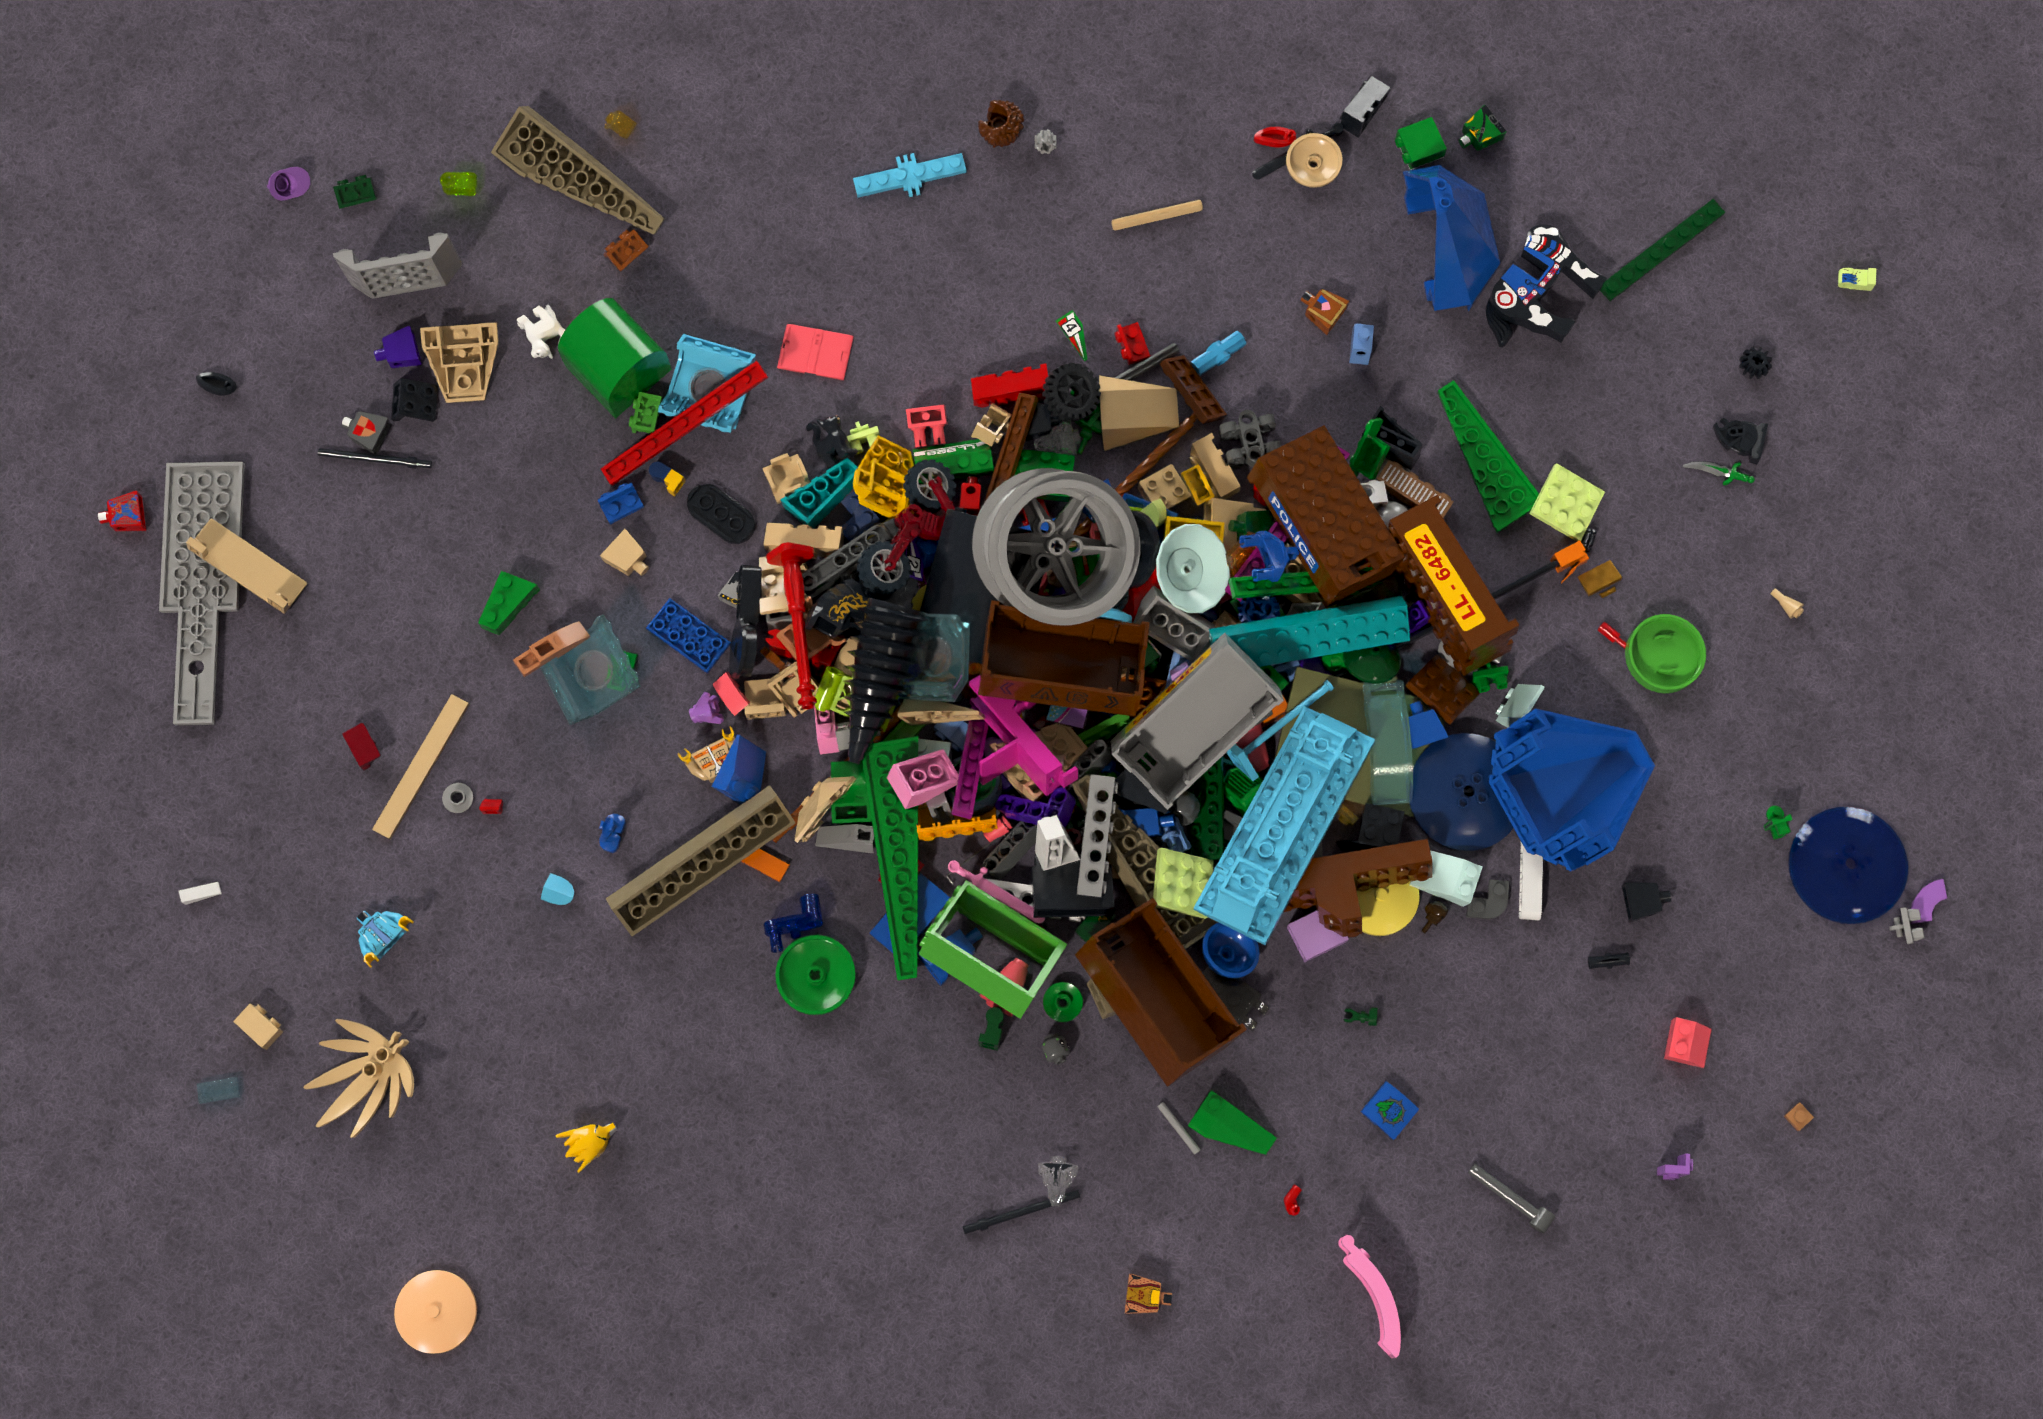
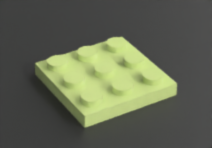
M1556 463L1553 465L1529 514L1578 542L1582 540L1605 491Z
M1159 848L1157 850L1153 898L1158 904L1156 907L1199 918H1208L1195 911L1194 906L1213 873L1214 860Z

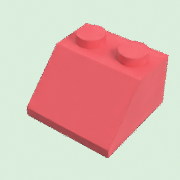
M1678 1017L1672 1019L1664 1059L1704 1068L1711 1029L1694 1021Z

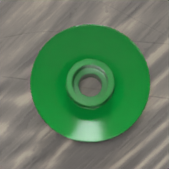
M1055 983L1044 994V1010L1055 1021H1071L1079 1015L1082 1009V995L1070 983ZM1062 999L1067 1002L1064 1007L1059 1005V1001Z

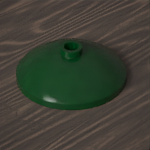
M1394 644L1343 652V661L1347 670L1357 679L1367 683L1380 684L1388 682L1397 675L1401 667V656Z

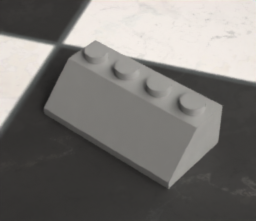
M1152 586L1141 600L1133 622L1135 624H1141V621L1149 622V636L1192 663L1210 646L1209 629L1216 628L1215 624L1201 615L1186 613L1174 607L1162 591L1155 586Z

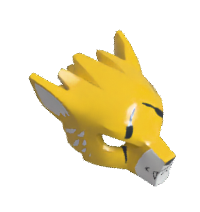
M613 1123L604 1127L591 1124L556 1135V1138L570 1137L564 1143V1146L570 1145L565 1156L566 1158L576 1157L574 1161L577 1163L584 1161L577 1170L579 1173L592 1160L599 1157L605 1151L608 1140L617 1131V1127Z

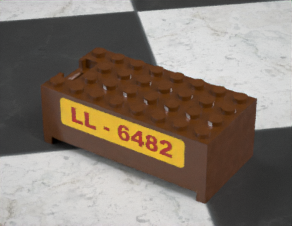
M1436 495L1390 519L1388 529L1405 556L1395 569V572L1404 579L1403 584L1407 591L1412 592L1414 602L1422 600L1431 616L1428 623H1431L1433 626L1434 635L1443 642L1445 653L1453 658L1455 669L1458 672L1461 671L1462 675L1465 676L1510 652L1514 642L1512 639L1509 640V638L1517 634L1519 623L1516 618L1508 622L1436 508L1442 502L1439 496Z

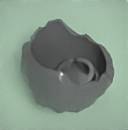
M1186 790L1173 802L1172 806L1175 808V811L1172 813L1177 815L1181 826H1187L1198 817L1201 805L1196 795Z

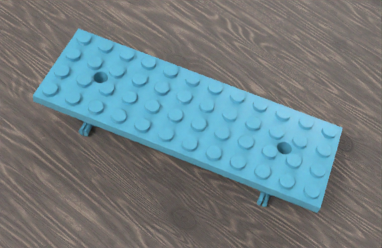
M1304 706L1197 900L1194 910L1266 945L1371 751L1375 739L1328 715L1320 714Z

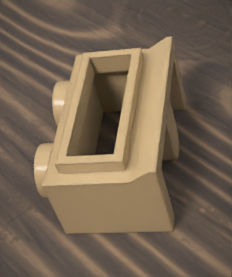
M992 403L987 415L984 414L980 423H977L971 437L978 438L991 447L995 442L998 444L1004 435L1002 432H1007L1012 414ZM991 423L999 427L996 432L988 429Z

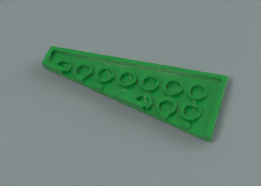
M1453 380L1439 389L1437 393L1493 527L1499 533L1529 513L1539 493Z

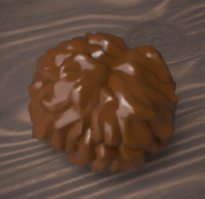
M991 101L987 114L988 121L980 120L978 122L979 133L988 144L993 145V148L1008 146L1017 140L1020 131L1024 128L1022 124L1024 122V115L1019 110V107L1014 105V102Z

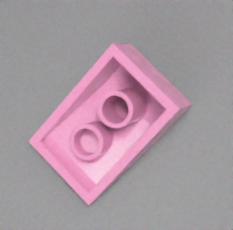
M944 749L893 764L887 779L904 808L908 809L921 805L956 786L959 774Z

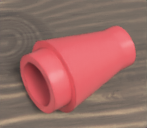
M1004 815L1000 818L997 817L998 829L983 833L990 843L1009 833L1010 829L1013 828Z

